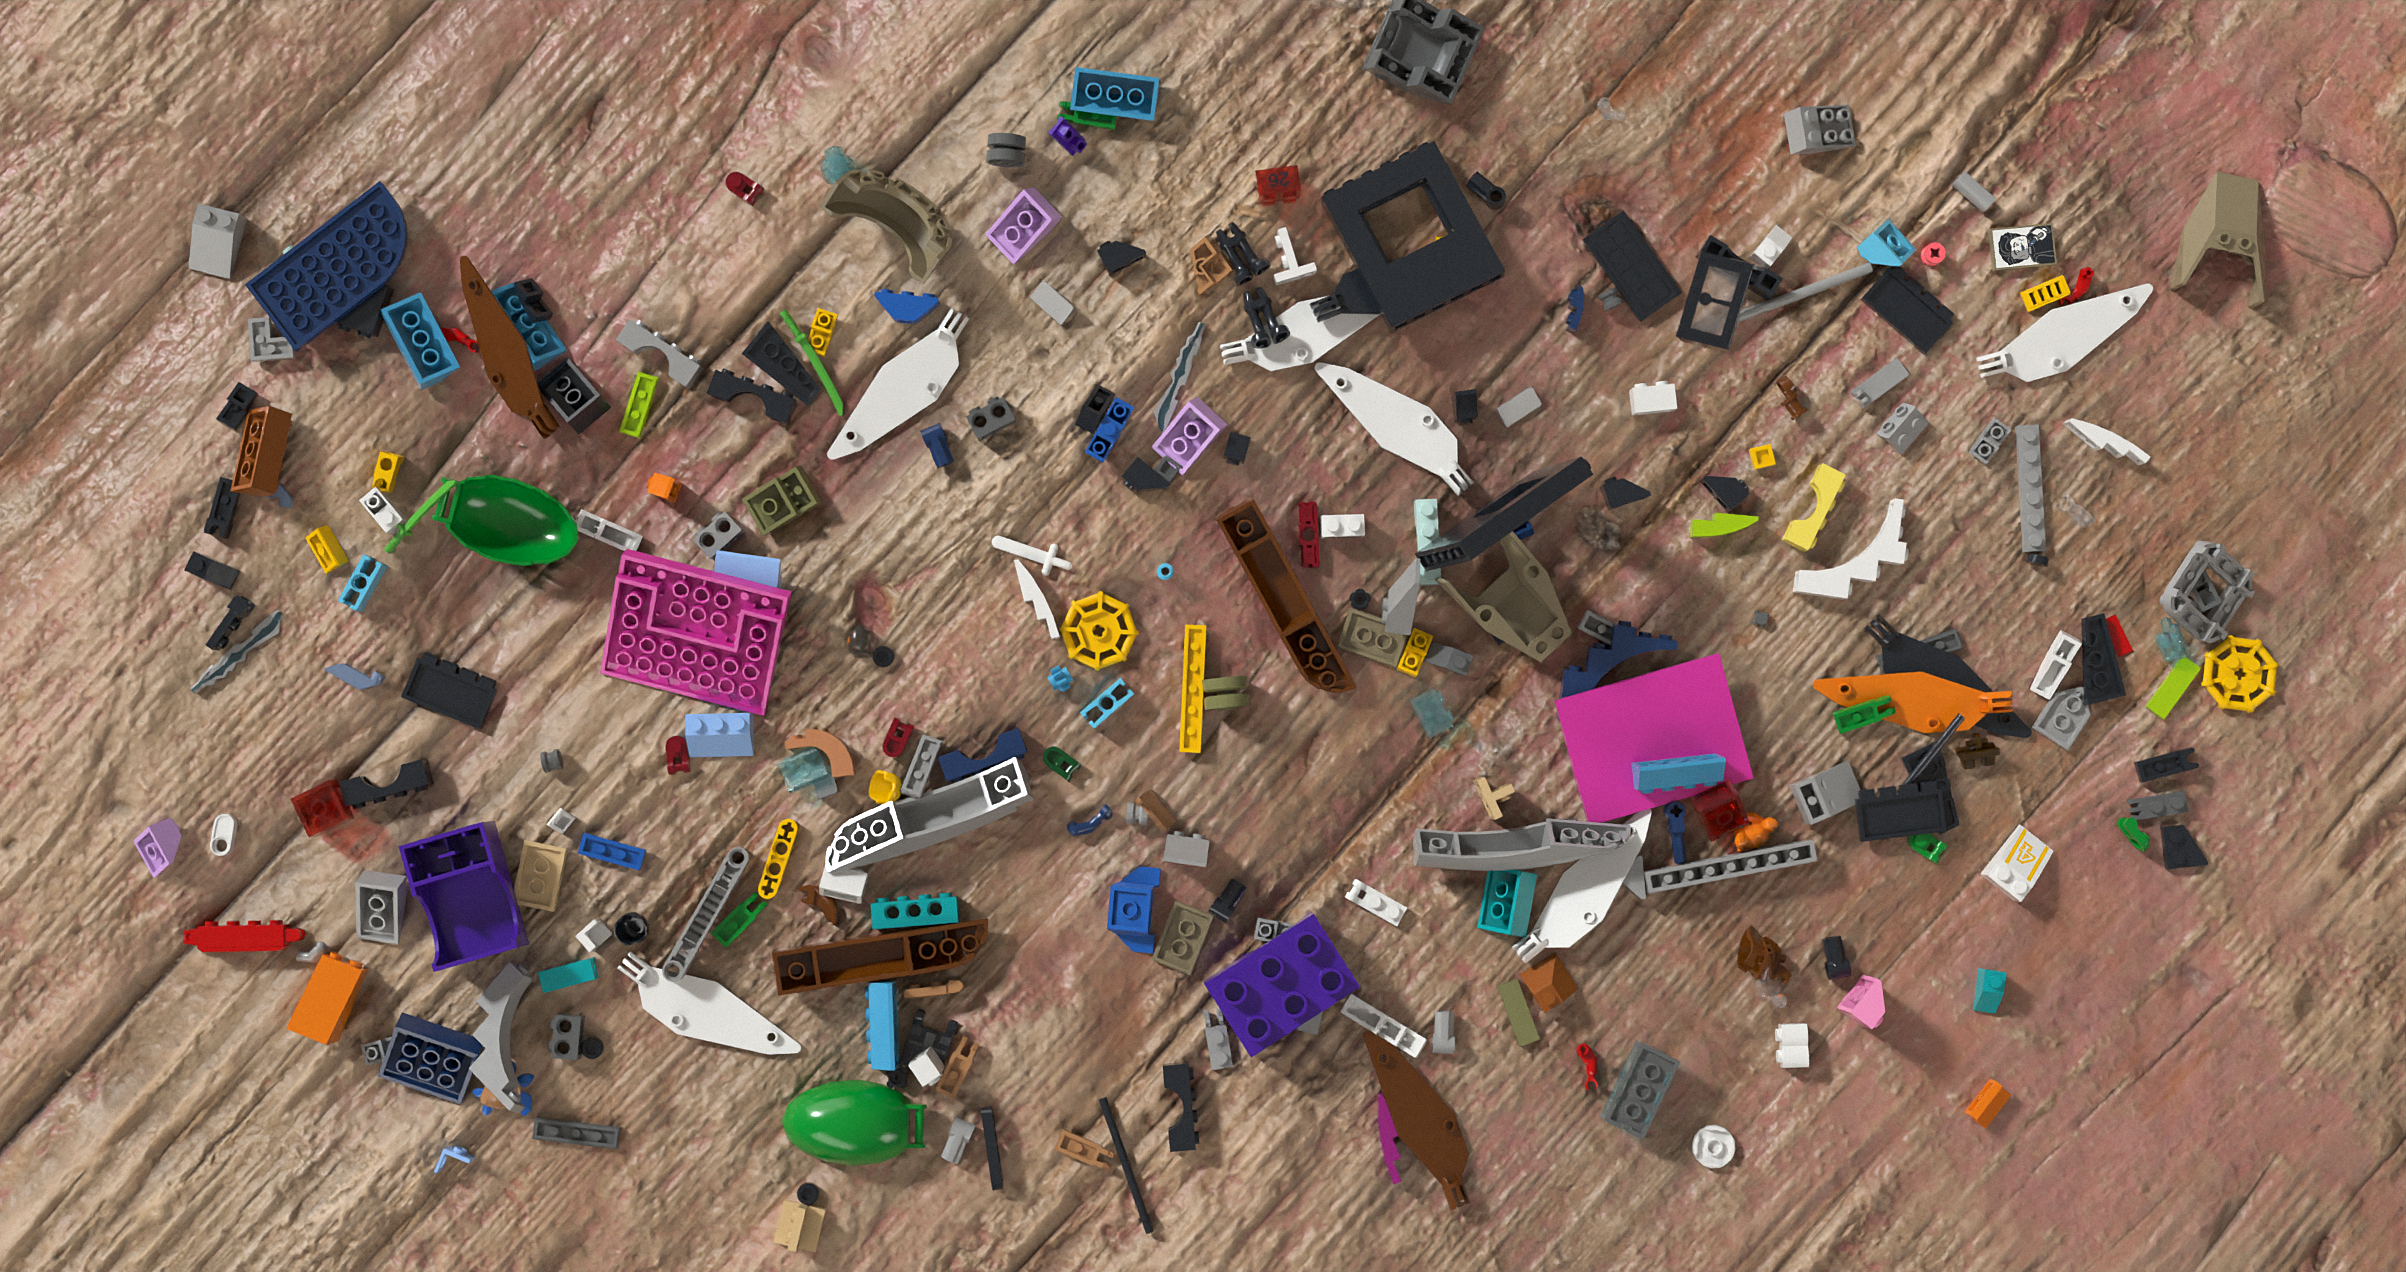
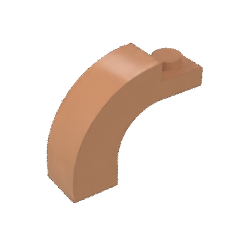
M805 729L806 738H803V734L790 736V740L785 741V748L788 750L812 746L823 750L830 759L832 777L856 775L855 763L850 750L841 739L829 732Z

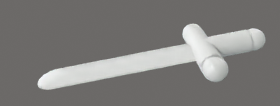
M995 536L992 539V545L995 548L1044 564L1042 569L1044 576L1050 574L1052 565L1066 570L1072 568L1071 562L1056 557L1058 545L1055 543L1051 544L1049 551L1046 552L1002 536Z

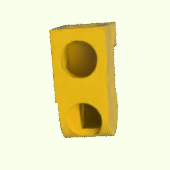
M380 451L372 488L377 487L380 491L391 494L396 485L400 465L403 464L405 457L387 451Z

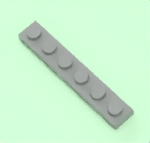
M2039 425L2015 426L2022 552L2046 551Z

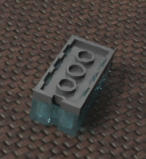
M1636 1040L1601 1112L1600 1118L1618 1128L1624 1125V1130L1644 1140L1680 1061Z

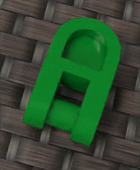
M2135 818L2118 819L2117 827L2137 850L2145 852L2150 847V838L2146 833L2137 828V820Z
M1929 833L1907 837V843L1911 849L1936 865L1940 860L1939 856L1941 853L1945 852L1948 848L1945 843ZM1930 844L1935 846L1932 853L1926 850Z

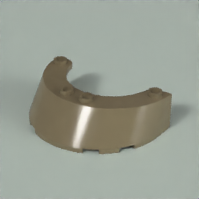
M856 169L845 173L833 184L819 207L829 217H860L888 230L906 249L910 260L909 272L912 278L922 284L927 281L952 245V238L949 236L951 231L949 224L945 218H941L938 215V208L933 202L908 183L898 178L894 180L889 179L880 171L869 169L866 173Z

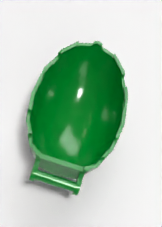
M483 475L467 477L462 481L455 480L458 483L455 485L456 490L449 517L444 516L450 491L438 501L436 512L432 515L433 520L446 523L445 526L449 533L459 540V543L464 547L497 562L521 566L549 564L567 556L578 542L577 523L567 508L546 491L516 478ZM442 477L441 482L444 485L447 481H452L454 479Z
M865 1080L828 1082L804 1091L789 1103L782 1118V1124L787 1139L803 1153L829 1163L851 1166L879 1164L901 1155L907 1148H925V1143H923L924 1109H927V1104L911 1103L902 1093L880 1083ZM910 1109H916L915 1142H909Z

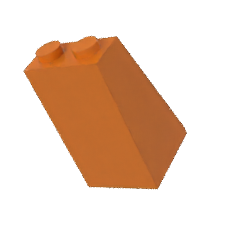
M339 953L323 954L286 1029L326 1045L339 1041L368 969L362 967L363 963L351 959L349 962L342 959L343 955Z

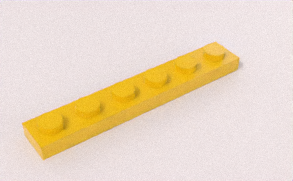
M1185 624L1179 752L1201 753L1202 680H1204L1206 625Z

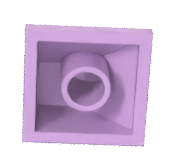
M171 817L149 826L133 841L153 878L159 876L173 863L181 839L179 826L174 823Z

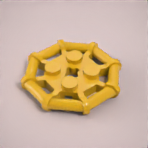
M1103 591L1078 601L1073 600L1062 626L1059 627V632L1062 634L1069 653L1068 657L1094 668L1095 671L1121 661L1125 662L1136 636L1139 635L1129 610L1130 605L1104 594ZM1098 602V609L1087 613L1081 609ZM1102 603L1116 608L1118 611L1115 614L1109 613L1102 609ZM1077 612H1079L1082 617L1077 628L1071 627ZM1119 615H1123L1128 630H1121L1117 620ZM1096 625H1099L1100 628H1105V631L1102 632V637L1093 634V631L1096 630ZM1070 632H1077L1081 643L1077 648H1075ZM1120 635H1127L1121 650H1119L1116 644ZM1086 648L1094 652L1095 660L1080 653V651ZM1111 649L1115 651V655L1100 660V653Z
M2229 635L2209 653H2205L2204 674L2201 685L2207 689L2220 709L2227 708L2251 713L2266 699L2275 695L2276 674L2279 663L2272 658L2262 645L2261 640L2237 638ZM2235 646L2248 647L2250 649L2247 653H2239L2236 651ZM2226 649L2229 650L2230 654L2225 659L2220 660L2217 658ZM2256 651L2264 660L2266 665L2261 666L2260 662L2254 658V654ZM2215 663L2217 665L2216 678L2212 679L2213 665ZM2239 668L2244 673V677H2241V680H2238V676L2234 674L2235 671H2239ZM2268 669L2265 686L2261 684L2262 670ZM2214 683H2218L2224 688L2223 690L2225 693L2223 696L2215 687ZM2257 688L2263 691L2250 700L2249 694L2256 691ZM2231 695L2242 696L2243 702L2230 701L2229 698Z

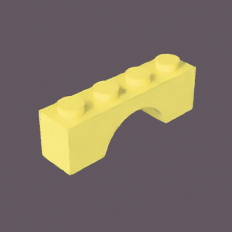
M1824 463L1817 467L1809 483L1817 497L1816 509L1812 516L1806 520L1791 521L1781 541L1803 552L1808 551L1809 548L1813 549L1818 540L1815 537L1818 530H1822L1827 522L1825 518L1827 512H1831L1836 504L1834 498L1837 492L1840 493L1845 486L1846 481H1844L1846 474Z

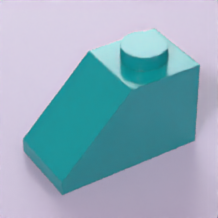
M1978 968L1974 1011L1996 1013L2004 995L2007 972Z

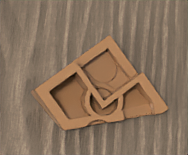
M1205 236L1190 249L1191 259L1194 261L1193 271L1198 281L1199 288L1197 292L1199 295L1204 294L1235 271L1212 237Z
M1151 788L1135 800L1163 833L1177 822Z

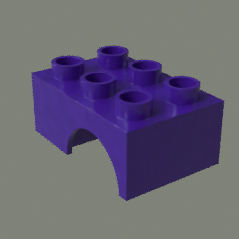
M495 821L476 823L398 846L412 897L417 898L421 903L432 930L435 946V958L431 964L433 972L529 945Z
M1312 912L1306 914L1301 920L1272 940L1244 954L1204 980V985L1250 1057L1258 1054L1360 988V985Z

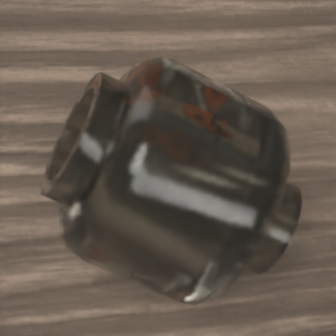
M856 626L855 630L848 633V651L855 658H869L875 652V633L872 630L867 629L866 626Z

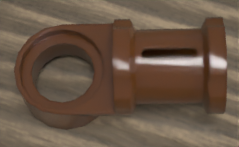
M1784 376L1777 381L1779 389L1786 397V400L1781 405L1785 406L1789 411L1792 421L1808 411L1798 400L1796 387L1789 377Z

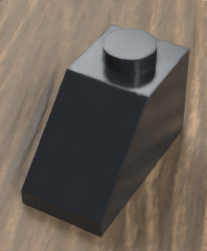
M1107 241L1099 246L1100 249L1097 250L1098 256L1109 276L1147 257L1144 249L1119 241L1112 243Z
M1097 384L1082 406L1075 425L1094 434L1116 393Z
M1476 389L1454 392L1451 397L1454 421L1460 422V425L1473 423V420L1478 417Z
M1139 457L1121 476L1124 480L1122 484L1130 491H1133V489L1137 492L1167 490L1170 487V483Z
M1616 476L1604 480L1605 484L1600 486L1608 511L1651 496L1650 491L1624 478L1617 480Z
M1705 476L1699 480L1726 512L1731 511L1750 494L1747 491L1748 486L1741 479Z
M195 551L192 552L184 571L230 590L240 570Z

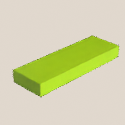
M642 372L637 373L619 430L620 433L641 439L660 378Z
M2181 656L2145 708L2160 719H2165L2201 668L2185 656Z

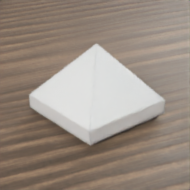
M560 808L547 825L563 834L576 817Z

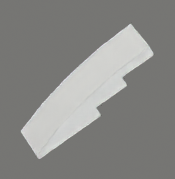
M2073 418L2063 423L2064 426L2094 451L2104 447L2114 457L2119 458L2126 455L2138 466L2145 464L2150 458L2148 454L2133 443L2104 428Z
M1018 559L1014 560L1024 602L1033 601L1038 621L1047 620L1051 639L1060 638L1054 616L1045 596Z
M1353 994L1350 995L1341 1010L1342 1014L1415 1058L1419 1056L1428 1041Z

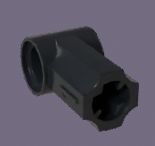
M1478 171L1472 175L1465 187L1486 202L1490 209L1498 210L1503 207L1506 199V193L1503 188L1495 186ZM1498 194L1502 200L1493 202L1490 196Z
M1231 878L1208 912L1226 923L1236 909L1235 906L1245 893L1247 887Z
M1841 936L1822 939L1826 957L1825 971L1828 979L1835 980L1851 976V967L1848 958L1845 957Z

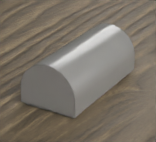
M1967 172L1961 173L1951 184L1981 212L1986 211L1996 200L1993 195Z
M1587 609L1577 628L1610 645L1613 623Z

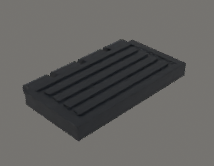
M1895 266L1893 269L1889 267L1860 300L1924 355L1953 323L1950 319L1954 316V313L1944 304L1937 309L1936 306L1940 301L1928 290L1921 295L1920 292L1924 287L1913 277L1905 281L1904 279L1908 273L1902 267Z
M428 652L423 654L422 659L417 658L401 697L475 728L482 729L498 691L494 689L497 681L482 675L479 682H477L479 673L462 667L460 673L457 674L459 665L443 659L438 666L440 657Z
M1936 780L1920 782L1921 790H1918L1917 783L1899 785V793H1897L1896 786L1878 788V796H1875L1874 789L1859 790V798L1855 799L1859 841L1865 842L1946 831L1942 789L1937 788Z

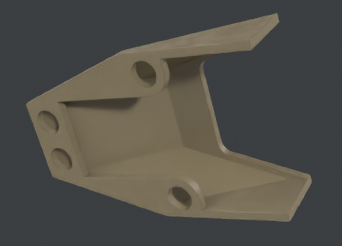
M2218 171L2214 174L2182 229L2170 290L2186 285L2206 250L2212 248L2242 255L2245 263L2254 266L2255 275L2248 307L2252 308L2265 302L2266 241L2258 180Z
M1513 531L1500 540L1508 560V568L1478 596H1471L1445 579L1439 577L1435 579L1485 631L1539 662H1542L1572 634L1548 572Z

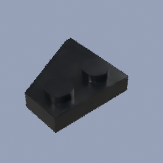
M2184 825L2160 827L2165 869L2208 865V861Z

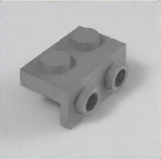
M1902 403L1882 425L1877 435L1886 439L1897 453L1903 454L1929 422L1915 406Z

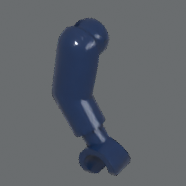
M1105 804L1102 806L1099 814L1093 816L1088 822L1079 824L1075 821L1069 822L1067 830L1074 837L1092 833L1102 823L1103 819L1109 820L1112 818V811Z

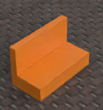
M1989 1079L1964 1113L1986 1129L2010 1098L2011 1094L2004 1090L2003 1086L1997 1081Z

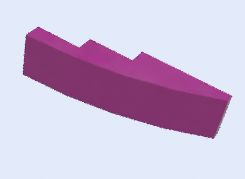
M1382 1093L1377 1094L1379 1139L1387 1169L1395 1185L1402 1182L1393 1162L1401 1158L1392 1139L1398 1135Z

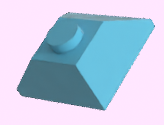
M1889 219L1856 247L1860 255L1870 263L1890 266L1902 265L1916 251V248Z

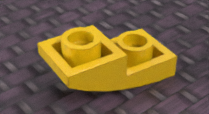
M817 308L811 324L808 341L815 353L825 358L838 314Z
M1414 628L1396 670L1416 678L1433 636Z

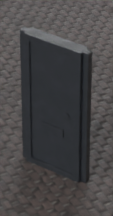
M1624 210L1582 239L1640 322L1682 293Z

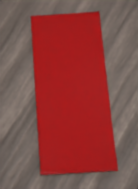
M2116 614L2106 618L2117 656L2121 657L2133 651Z

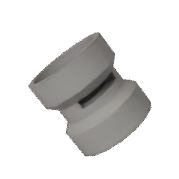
M1127 803L1126 824H1133L1139 821L1140 825H1147L1148 815L1141 805L1138 807L1134 803Z

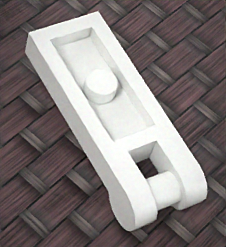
M1355 879L1352 883L1354 885L1350 892H1347L1345 898L1398 926L1407 907ZM1361 889L1366 892L1363 899L1357 897Z

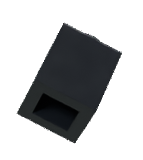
M1230 432L1223 457L1227 459L1226 463L1239 466V463L1244 464L1251 437Z

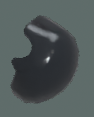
M629 912L622 915L614 925V935L617 941L626 946L641 943L649 933V924L646 918L637 912Z

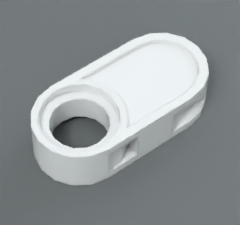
M221 814L215 818L210 842V849L215 855H228L234 848L237 820L233 815ZM221 839L227 843V849L223 852L217 849V843Z

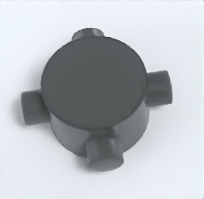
M1756 610L1754 620L1752 621L1753 625L1757 624L1766 627V622L1770 616L1769 613Z

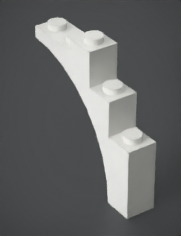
M1896 498L1890 500L1887 516L1880 532L1872 543L1857 557L1832 569L1796 571L1793 593L1844 600L1852 593L1853 585L1850 583V580L1871 583L1876 581V578H1879L1881 567L1878 566V562L1892 565L1904 564V561L1908 558L1909 550L1906 548L1907 543L1898 542V539H1901L1903 534V527L1900 525L1901 518H1904L1906 506L1903 505L1904 500Z

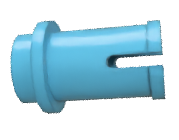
M1163 563L1157 568V575L1160 579L1169 580L1173 576L1174 570L1170 564ZM1164 568L1169 570V574L1166 576L1161 573Z

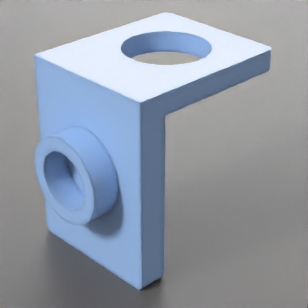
M460 1146L445 1147L434 1173H439L443 1170L449 1155L466 1163L473 1162L475 1156L466 1153L467 1150Z

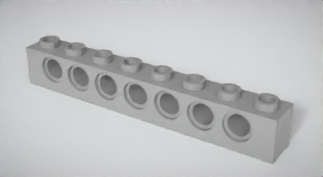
M1807 839L1644 871L1645 893H1655L1817 861L1814 841Z

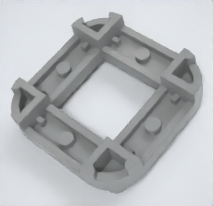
M2199 540L2190 550L2167 585L2164 594L2160 597V604L2165 612L2192 637L2211 643L2219 639L2224 640L2228 636L2224 629L2245 597L2252 599L2255 591L2251 590L2252 577L2255 575L2250 569L2244 568L2227 553L2224 545ZM2208 566L2227 585L2219 596L2222 603L2212 607L2205 617L2190 603L2191 600L2187 596Z

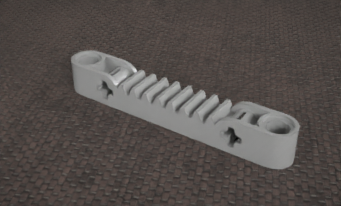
M735 847L725 857L663 966L662 974L667 981H679L686 975L700 947L750 862V854L746 849ZM737 852H742L744 855V861L740 864H736L733 860V856ZM671 965L679 967L680 972L678 976L673 977L669 974Z

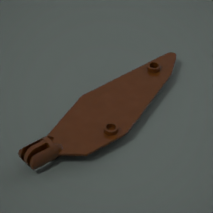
M461 256L462 290L487 376L511 412L529 417L541 437L547 439L560 425L548 407L543 403L526 341L469 258Z
M1370 1030L1365 1031L1363 1038L1398 1137L1442 1185L1451 1211L1457 1207L1464 1206V1204H1469L1470 1200L1462 1180L1469 1153L1455 1113L1392 1044ZM1381 1055H1383V1057H1384V1061H1383V1062L1380 1061V1056H1381Z

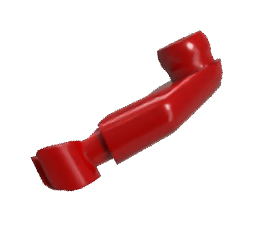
M2086 267L2080 270L2076 287L2068 297L2058 301L2059 306L2062 305L2063 300L2068 305L2073 304L2074 300H2078L2089 290L2092 277L2094 276V270L2091 271L2092 268Z
M440 328L446 341H458L462 345H466L470 352H479L473 349V344H478V341L469 339V336L458 328Z
M1582 1043L1577 1047L1576 1052L1586 1065L1588 1080L1585 1083V1087L1589 1091L1587 1087L1589 1081L1595 1082L1596 1089L1598 1087V1083L1595 1080L1598 1061L1591 1048L1587 1044Z

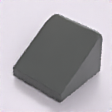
M832 773L813 779L818 800L840 792L835 777H832Z

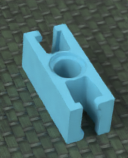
M363 554L338 601L349 605L355 611L363 612L388 565L377 561L375 564L377 566L372 574L367 575L366 571L369 564L375 558ZM365 578L367 585L361 589L359 581ZM356 591L360 595L356 604L353 605L349 600Z
M1121 678L1080 712L1085 719L1088 718L1086 713L1096 706L1103 712V715L1095 723L1092 720L1089 722L1094 729L1135 695L1128 689L1127 692L1129 694L1117 701L1111 694L1120 684L1122 686L1125 685ZM1107 697L1111 698L1114 703L1113 707L1109 710H1105L1101 706L1102 700Z

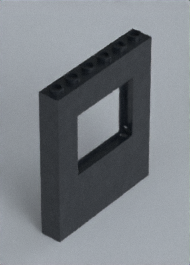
M1435 141L1431 143L1425 142L1411 153L1409 151L1404 152L1398 157L1399 159L1393 162L1386 161L1380 165V168L1374 171L1368 170L1356 180L1350 179L1336 190L1334 188L1329 189L1321 197V204L1390 333L1503 278L1505 275L1504 267ZM1422 186L1448 235L1390 263L1364 214Z
M1580 456L1531 472L1416 552V557L1420 559V563L1425 571L1471 561L1594 475L1589 462Z

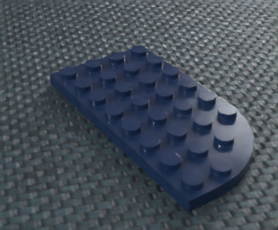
M379 181L245 284L295 351L298 352L382 288L395 275L403 261L407 248L408 232L403 211L383 182Z

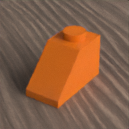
M654 473L648 479L646 488H648V493L675 503L682 483L674 478Z

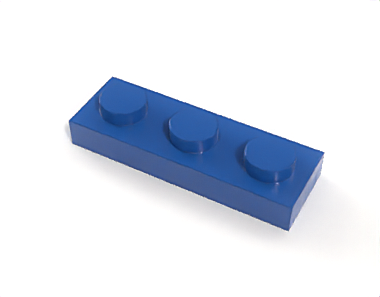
M583 833L578 854L640 871L647 850Z

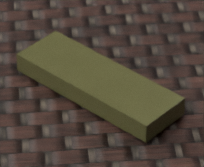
M1518 979L1498 985V991L1519 1046L1521 1047L1540 1040Z

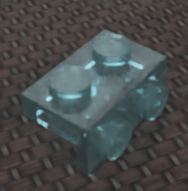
M1431 689L1410 700L1428 738L1453 727L1452 722L1454 721L1449 710L1446 711L1442 704L1445 702L1440 691L1436 692L1435 689Z
M816 747L806 749L794 757H787L777 764L782 772L789 793L830 777L823 756Z

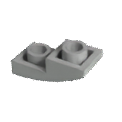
M1993 417L1969 452L1987 464L2012 430Z
M1258 918L1254 939L1270 941L1294 924Z
M391 1037L361 1045L366 1066L383 1062Z

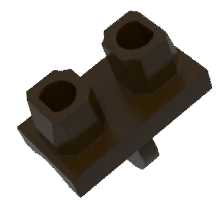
M1978 733L1972 734V740L1965 741L1966 746L1955 748V754L1960 758L1964 769H1973L1976 758H1981L1983 766L1995 765L1996 755H2000L1999 748H1996L1993 742L1988 743L1987 738H1980Z

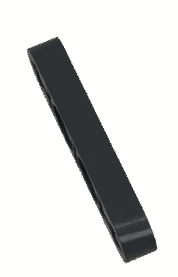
M992 1106L981 1107L992 1190L1004 1189L993 1108Z

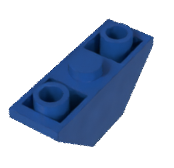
M881 289L880 292H875L874 295L892 319L898 323L917 324L940 306L939 299L935 298L934 294L923 293L922 296H914V293L909 291L894 294L893 290Z
M1116 397L1085 453L1104 463L1124 431L1135 407Z

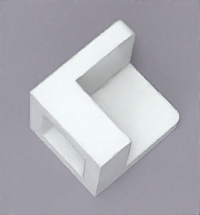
M597 918L575 937L589 952H592L612 935V932L600 918Z

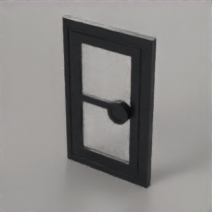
M1701 251L1676 337L1729 350L1755 264Z

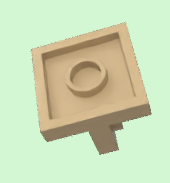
M1485 777L1473 780L1490 819L1496 820L1502 817L1497 802L1501 803L1512 798L1511 793L1515 792L1512 784H1505L1491 791Z
M784 1199L774 1243L787 1245V1250L794 1252L798 1248L816 1252L826 1209Z

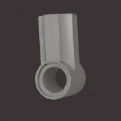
M1435 1011L1432 1053L1454 1054V1012Z
M956 1117L941 1157L949 1162L958 1164L966 1143H969L976 1125Z

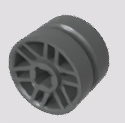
M991 133L988 135L987 147L990 149L987 150L986 163L1009 168L1024 166L1025 153L1021 151L1026 149V137L1012 133Z

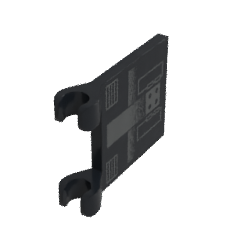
M918 1009L915 1013L899 1064L909 1067L908 1065L913 1057L929 1046H932L944 1064L958 1022L950 1020L946 1032L942 1033L921 1026L926 1012L925 1010Z

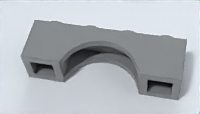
M629 319L616 338V341L635 354H639L647 349H657L664 352L669 361L668 375L690 389L703 370L699 365L701 361L691 354L689 357L681 353L683 349L672 343L670 346L665 343L664 340L666 338L655 331L652 334L647 331L648 326L637 319L634 322Z

